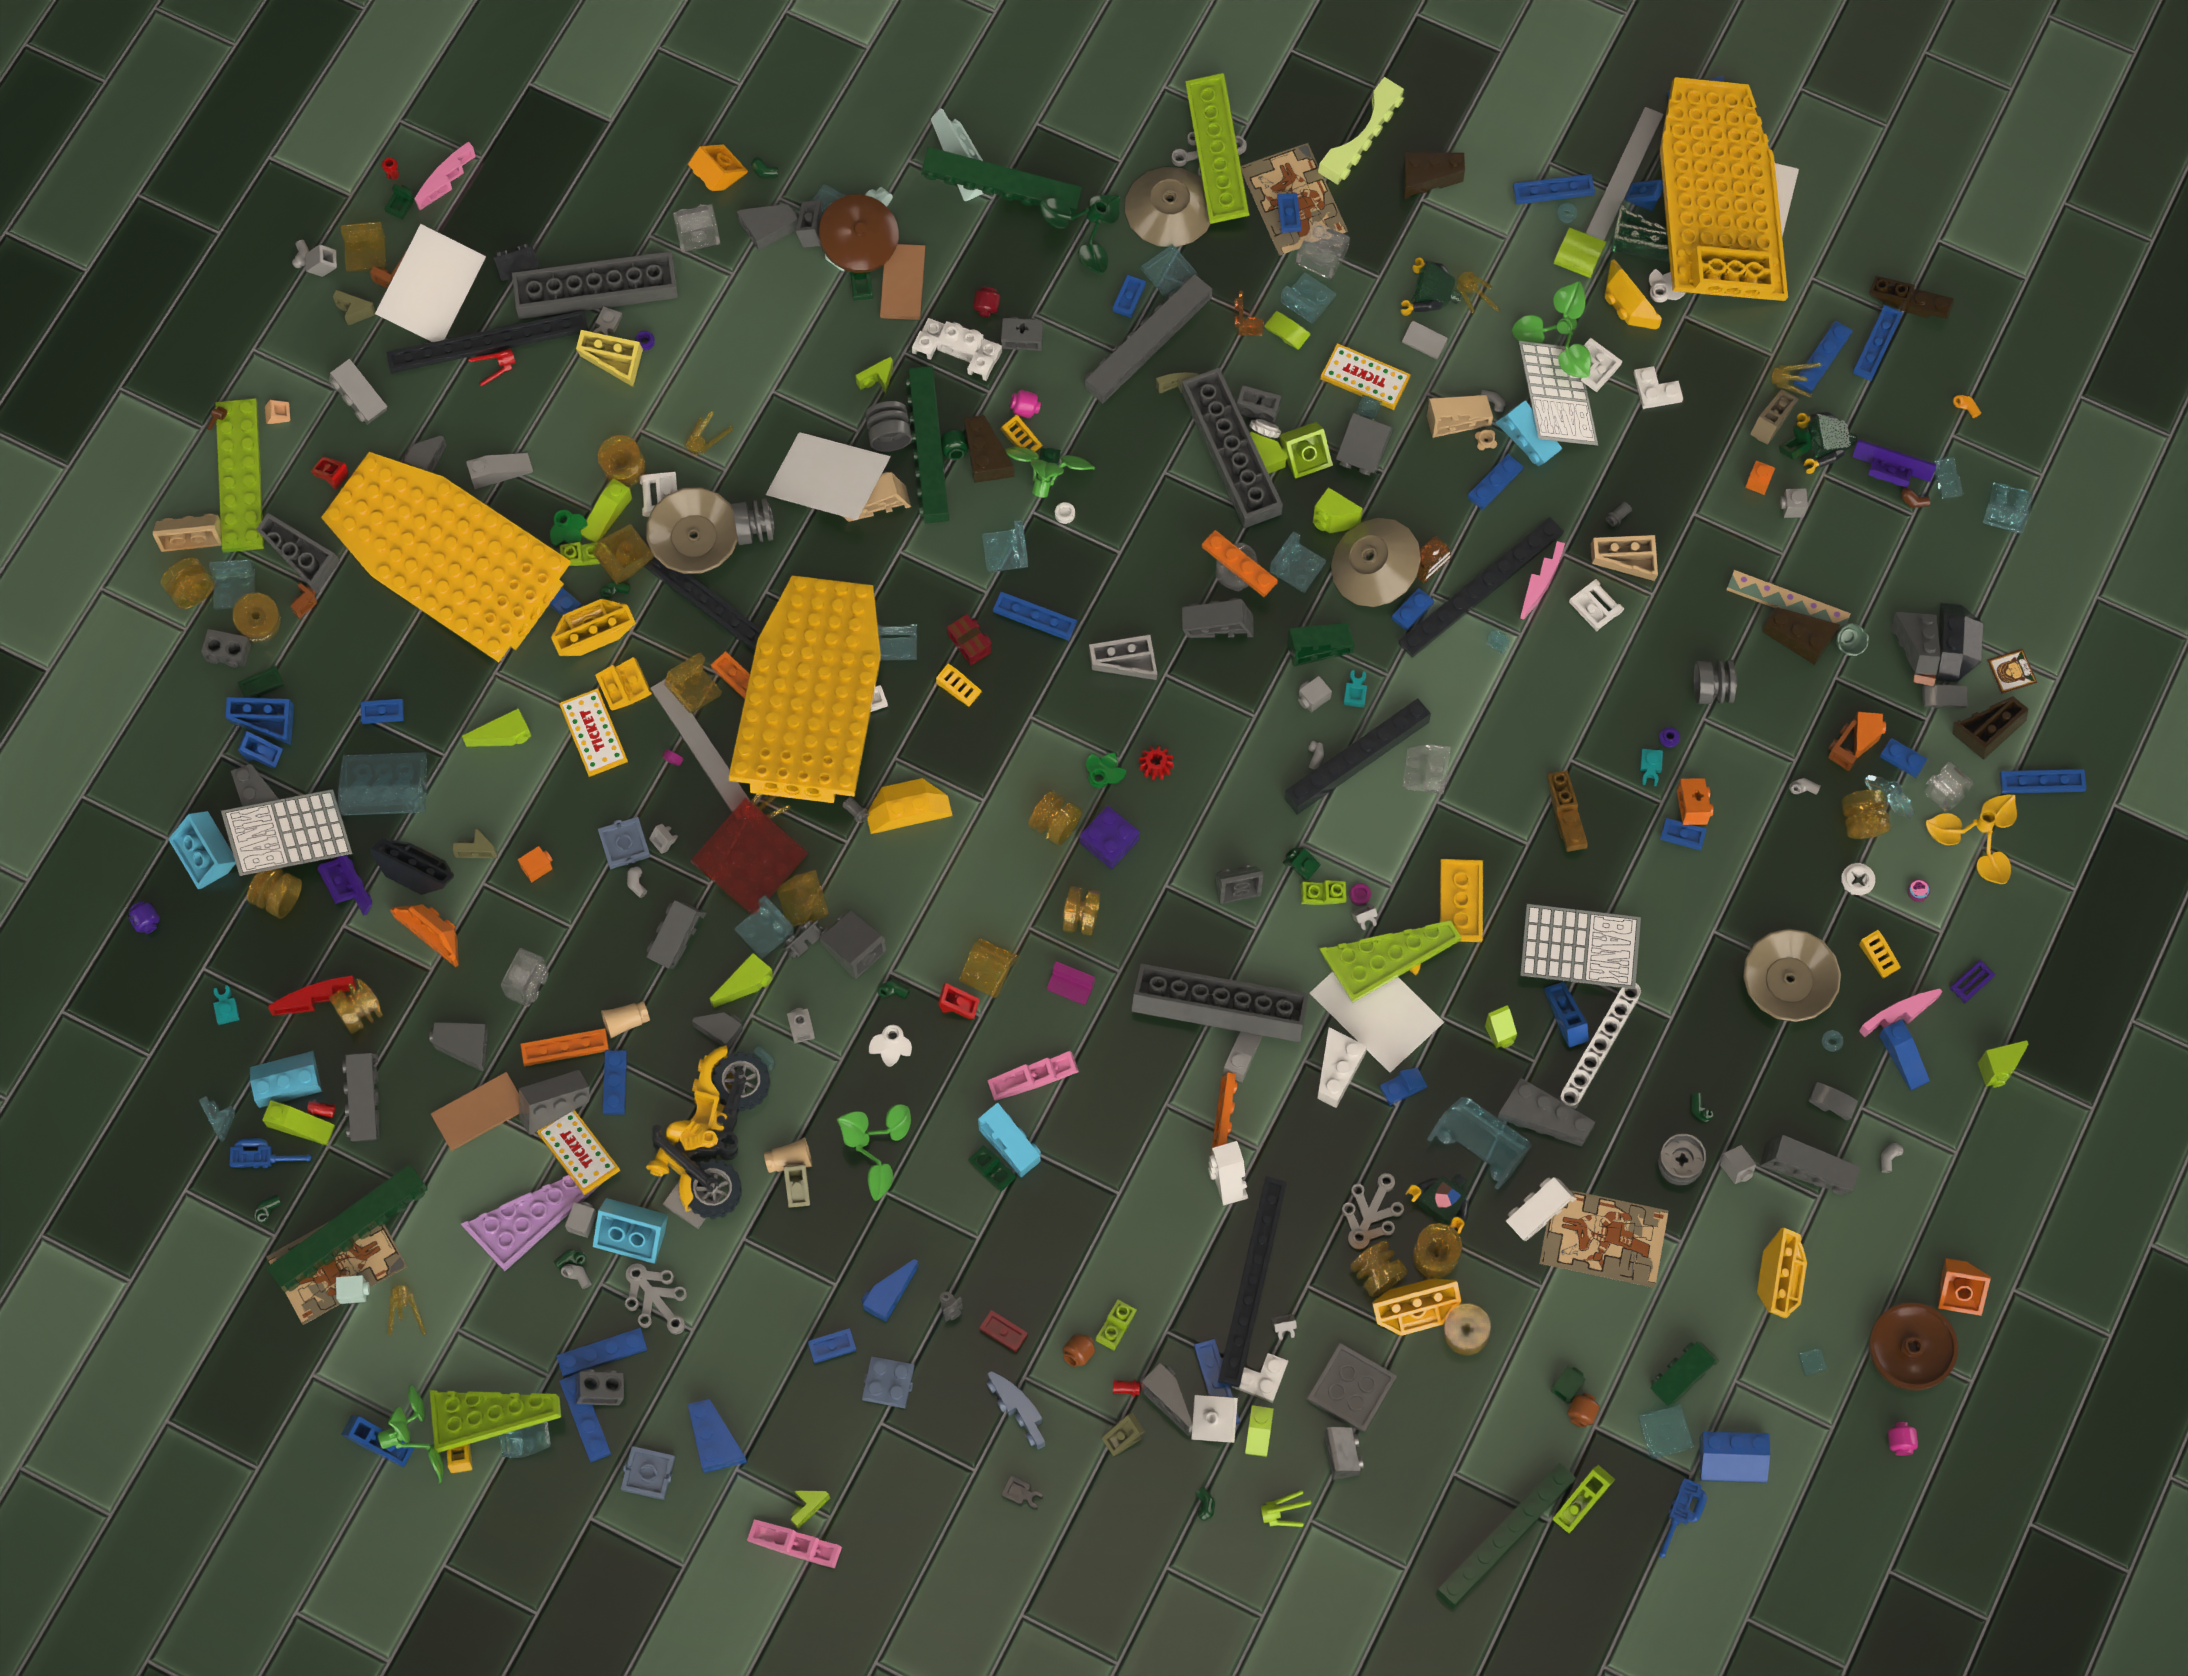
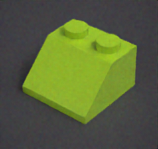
M1317 422L1279 435L1281 446L1285 448L1288 455L1286 460L1295 479L1333 466L1324 429Z
M1328 487L1315 505L1313 523L1319 530L1327 531L1328 533L1351 530L1361 522L1363 508Z
M2028 1041L1985 1051L1978 1065L1986 1087L1993 1085L1996 1088L2006 1084L2005 1082L2010 1078L2024 1054Z

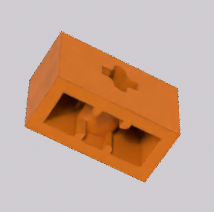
M1705 778L1680 779L1676 792L1682 824L1707 825L1710 816H1713V804L1709 802L1710 788L1706 787Z

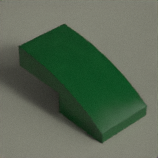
M984 1145L968 1159L1000 1192L1016 1178L1015 1174L1002 1164L999 1158Z

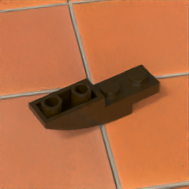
M1879 276L1875 277L1869 292L1876 299L1892 307L1924 318H1929V315L1948 319L1954 303V298L1917 290L1913 284Z

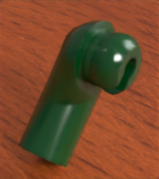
M759 157L754 158L751 162L752 169L759 177H778V167H767Z
M610 581L601 588L600 595L603 598H610L618 592L629 594L630 584Z
M896 981L883 983L877 989V993L881 997L897 994L905 999L910 992V989Z
M1691 1093V1113L1700 1121L1708 1122L1713 1118L1712 1110L1702 1106L1701 1093Z
M278 1195L261 1201L258 1204L254 1215L256 1221L264 1223L267 1221L271 1209L282 1205Z
M1203 1486L1195 1494L1202 1502L1198 1516L1201 1520L1206 1521L1214 1515L1215 1501Z

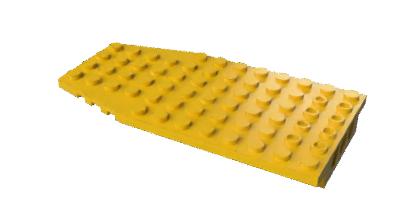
M1675 77L1672 81L1660 145L1672 291L1785 301L1788 298L1774 154L1767 144L1769 140L1761 127L1762 120L1755 110L1757 106L1749 84Z
M371 452L366 455L321 517L374 579L498 663L510 647L517 650L564 585L560 577L571 564L570 560L445 477Z
M791 576L757 640L729 772V781L749 783L751 793L834 803L836 794L855 796L881 661L873 585Z

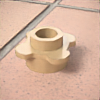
M1483 430L1475 434L1479 450L1496 448L1497 442L1495 441V432L1493 430Z

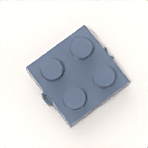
M638 817L626 821L616 820L614 824L598 829L610 869L650 857Z
M871 1356L868 1374H865L862 1400L906 1409L909 1392H912L913 1388L911 1381L914 1364Z
M632 1446L628 1463H625L623 1468L625 1474L621 1491L665 1500L668 1485L671 1483V1477L673 1476L672 1469L676 1457Z

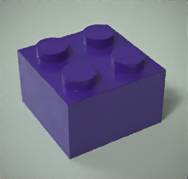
M1109 806L1080 834V844L1111 870L1139 841V831Z

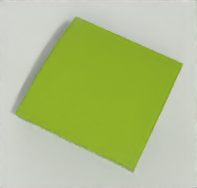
M1569 227L1553 264L1591 278L1605 248L1606 241Z

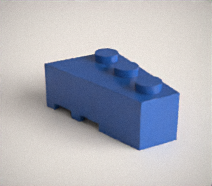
M227 697L225 718L230 723L291 745L294 704L289 699Z
M710 1399L688 1404L703 1472L707 1473L747 1463L744 1454Z

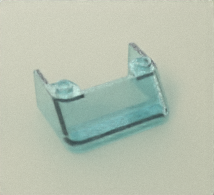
M1461 1097L1443 1113L1427 1138L1431 1142L1438 1136L1439 1140L1445 1144L1457 1141L1491 1165L1489 1171L1492 1178L1498 1181L1494 1187L1497 1190L1510 1178L1532 1147L1526 1138L1465 1097Z

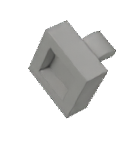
M663 824L657 825L649 838L661 854L667 852L671 844L678 837L677 835L672 836L669 833L671 827H665Z
M1369 904L1351 912L1353 920L1359 923V927L1362 930H1366L1365 922L1367 920H1370L1372 926L1377 925L1373 917L1378 916L1376 908Z
M1293 1314L1271 1318L1272 1326L1280 1340H1283L1282 1333L1284 1331H1289L1291 1338H1294L1295 1332L1293 1329H1296L1297 1325Z

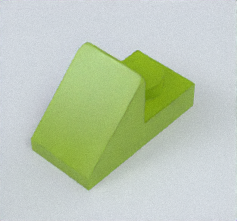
M889 357L856 374V384L859 389L870 388L878 381L886 393L893 372L892 358Z
M794 1491L796 1496L805 1504L804 1507L799 1506L791 1514L793 1516L791 1522L797 1529L807 1522L830 1499L826 1491Z

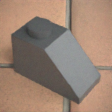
M821 200L806 201L801 204L796 233L802 247L821 246L818 236L819 224L823 216Z
M437 436L413 444L410 451L407 450L404 454V464L432 473L447 446L444 437Z
M725 1012L694 1017L692 1020L694 1028L719 1045L727 1046V1050H729L743 1031L741 1020L735 1015L731 1014L729 1016Z

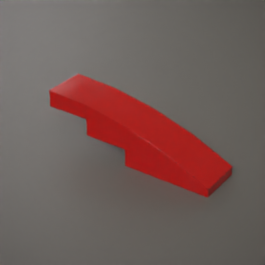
M352 975L309 985L268 1005L269 1011L272 1016L315 1011V1003L336 1001L335 992L357 990L356 981Z

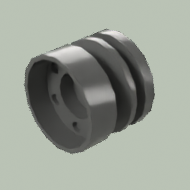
M886 401L872 405L866 410L865 418L872 449L890 452L910 444L912 436L908 424L909 419L906 405L897 401Z
M767 498L762 499L763 508L759 509L757 500H753V510L748 509L746 502L732 503L739 545L752 544L753 534H757L759 541L763 542V532H767L768 541L773 540L775 527L772 509L767 502Z
M1718 660L1715 670H1713L1711 661H1696L1694 666V695L1696 703L1712 704L1714 694H1716L1718 703H1723L1724 699H1726L1727 703H1734L1737 690V675L1733 660H1726L1725 664H1723L1722 660Z
M1676 1134L1670 1137L1663 1144L1658 1159L1659 1170L1662 1176L1668 1182L1675 1185H1688L1696 1181L1705 1165L1706 1150L1702 1142L1695 1136ZM1679 1158H1683V1162H1685L1683 1166L1679 1165Z

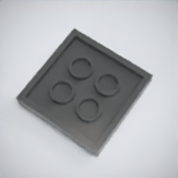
M1339 1343L1308 1396L1307 1401L1365 1433L1396 1380L1397 1375Z

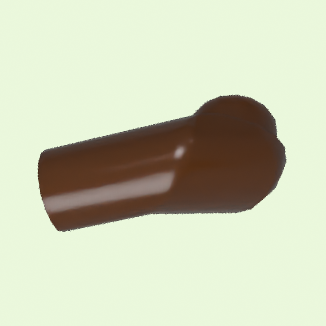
M1904 488L1901 491V498L1909 507L1930 506L1929 496L1918 497L1910 488Z

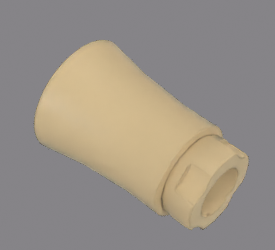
M644 1002L601 1011L610 1039L650 1021Z
M805 1137L794 1143L774 1148L772 1151L764 1153L769 1173L784 1171V1166L806 1164V1167H812L811 1155Z

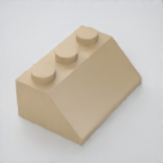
M205 514L201 517L185 516L182 519L165 518L162 521H156L153 529V536L161 552L222 546L221 521L219 516L214 514Z

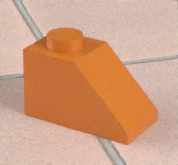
M1857 713L1854 719L1857 721L1854 727L1853 754L1855 757H1860L1879 741L1882 734H1885L1886 721H1883V714Z

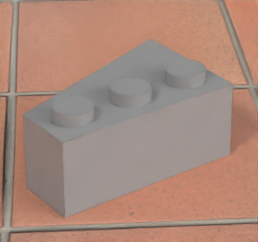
M350 359L330 372L329 382L342 395L345 403L356 411L354 413L361 422L364 421L368 425L387 411V405Z
M1151 635L1089 644L1092 670L1157 680Z

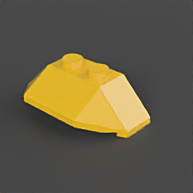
M1613 259L1608 271L1605 289L1606 301L1614 306L1620 319L1625 320L1628 325L1658 329L1662 318L1621 266Z
M599 599L564 614L551 639L559 656H581L619 640L636 622L627 604Z
M920 778L881 787L868 810L869 816L867 820L870 833L874 834L952 816L948 795L925 779Z
M1781 1228L1763 1251L1757 1294L1767 1311L1783 1318H1787L1801 1304L1807 1267L1804 1248L1800 1242L1802 1240L1801 1235L1786 1228Z
M1428 1279L1390 1289L1372 1302L1377 1324L1402 1336L1443 1325L1456 1306L1461 1303V1297L1456 1280Z

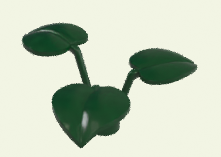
M1094 196L1089 201V208L1086 207L1083 211L1073 216H1069L1071 210L1063 200L1057 198L1041 200L1040 210L1043 217L1050 225L1056 228H1066L1069 225V220H1074L1085 213L1087 214V219L1095 223L1088 245L1080 247L1078 256L1080 262L1086 268L1102 274L1106 271L1108 266L1107 253L1101 245H1093L1092 242L1101 221L1106 224H1112L1118 220L1120 196Z

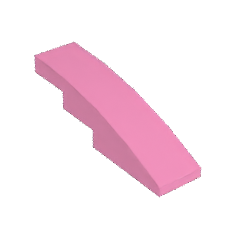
M469 142L452 153L426 180L415 197L419 210H422L452 190L450 182L464 173L462 166L476 157L473 146Z
M1557 541L1553 559L1544 557L1540 576L1531 574L1521 619L1527 617L1548 589L1557 571L1565 543Z
M1936 989L1902 1000L1864 1023L1859 1032L1866 1037L1880 1024L1885 1028L1901 1018L1908 1024L1935 1002L1943 991Z
M1068 1051L1051 1059L1045 1058L1029 1066L1025 1064L987 1081L993 1098L996 1101L1044 1086L1079 1071L1072 1052Z
M755 1519L747 1539L748 1542L834 1569L842 1549L840 1545Z

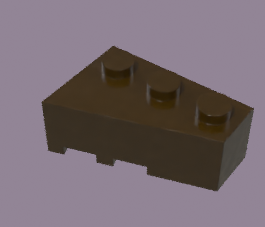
M1405 152L1403 163L1404 199L1410 198L1411 195L1417 193H1427L1428 190L1439 187L1440 189L1463 182L1465 153Z
M981 415L964 418L974 483L1015 477L1014 466L986 417Z
M1777 607L1767 620L1762 632L1815 665L1836 636L1840 624Z
M2014 696L1989 706V709L1976 712L1965 720L1954 722L1953 735L1984 760L2027 721L2029 709Z

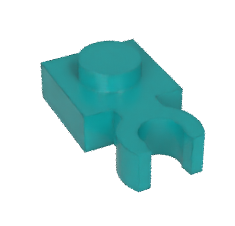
M1352 670L1350 674V681L1352 683L1346 684L1344 705L1364 708L1367 686L1362 684L1365 682L1366 672H1363L1362 677L1358 679L1354 676L1355 670Z
M1642 749L1640 771L1646 772L1642 778L1643 785L1646 784L1647 778H1652L1654 780L1653 785L1657 786L1659 777L1656 773H1661L1663 751Z
M225 985L226 992L222 995L219 994L217 988H214V995L219 1000V1002L213 1003L219 1025L240 1020L235 998L229 999L231 990L228 985Z

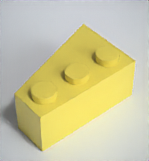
M581 330L576 347L579 355L633 387L643 351L640 342Z

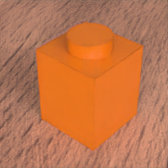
M1756 461L1745 488L1765 495L1775 468Z
M539 846L518 859L520 867L531 883L552 870L550 862L553 860L547 850L543 852Z

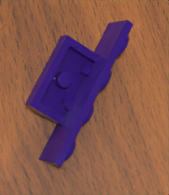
M1859 439L1852 456L1853 458L1872 463L1869 476L1904 487H1908L1911 476L1931 482L1937 464Z
M347 855L333 857L334 861L320 864L318 871L335 904L354 898L363 916L367 915L372 906V899L366 893L361 877L356 874L352 860Z

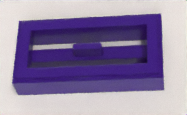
M1979 960L1950 987V990L1954 991L1956 996L1960 997L1965 1004L1996 974ZM1981 967L1983 970L1960 990L1958 986ZM1985 973L1988 974L1968 995L1964 994Z

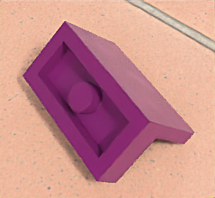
M1056 961L1047 990L1081 1005H1086L1095 985V977Z

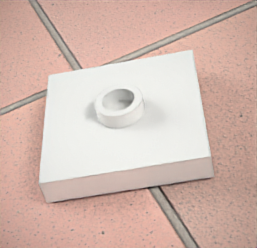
M1195 1395L1191 1439L1234 1443L1238 1398Z

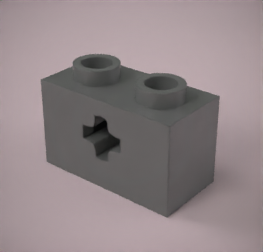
M1003 318L1002 349L1042 351L1043 320L1036 318Z

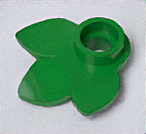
M568 510L558 511L554 516L555 525L550 530L551 541L554 546H558L564 540L568 544L581 542L582 535L580 530L588 526L586 519L582 515L572 514ZM564 518H567V521L565 523H562V520Z
M1114 752L1100 759L1091 753L1086 760V768L1089 771L1088 780L1094 788H1103L1107 784H1117L1126 776L1127 771L1125 769L1117 768V757ZM1100 776L1102 781H1096L1095 778Z

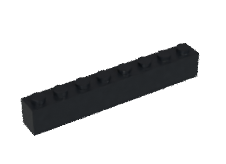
M1417 698L1285 790V801L1298 815L1427 725L1430 721L1431 713Z

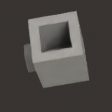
M319 244L306 253V272L323 277L337 268L335 249Z
M1806 489L1785 490L1784 495L1780 497V508L1783 509L1784 518L1805 516L1808 508Z
M1318 676L1311 682L1306 681L1300 686L1298 701L1304 709L1308 708L1312 713L1331 699L1332 691Z
M797 1008L787 1014L794 1044L815 1039L808 1009Z
M1740 1145L1723 1154L1720 1166L1733 1183L1737 1184L1752 1178L1756 1163L1743 1146Z
M574 1202L565 1225L568 1232L586 1238L589 1237L597 1216L593 1205L587 1202H581L580 1204Z

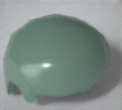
M1846 623L1836 633V645L1846 655L1857 656L1868 647L1869 636L1858 624Z

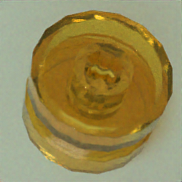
M194 557L186 558L171 566L164 573L160 582L162 588L168 595H171L172 601L179 609H188L199 604L210 595L215 586L212 577L208 572H205L203 565Z
M249 593L242 596L236 602L233 609L235 626L239 634L248 637L249 641L265 642L273 638L281 625V615L275 602L267 595ZM260 615L259 619H253L254 616L258 617Z
M1070 886L1064 907L1063 931L1074 933L1077 930L1079 921H1081V934L1093 936L1099 908L1100 891L1089 889L1086 893L1085 901H1082V888Z

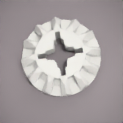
M1262 419L1251 420L1249 426L1264 436L1278 438L1281 434L1279 427L1271 422Z
M1854 863L1844 869L1841 883H1843L1844 889L1849 891L1851 895H1860L1861 897L1864 894H1869L1873 889L1875 875L1868 866ZM1854 876L1857 878L1864 876L1861 881L1862 884H1852L1855 879Z

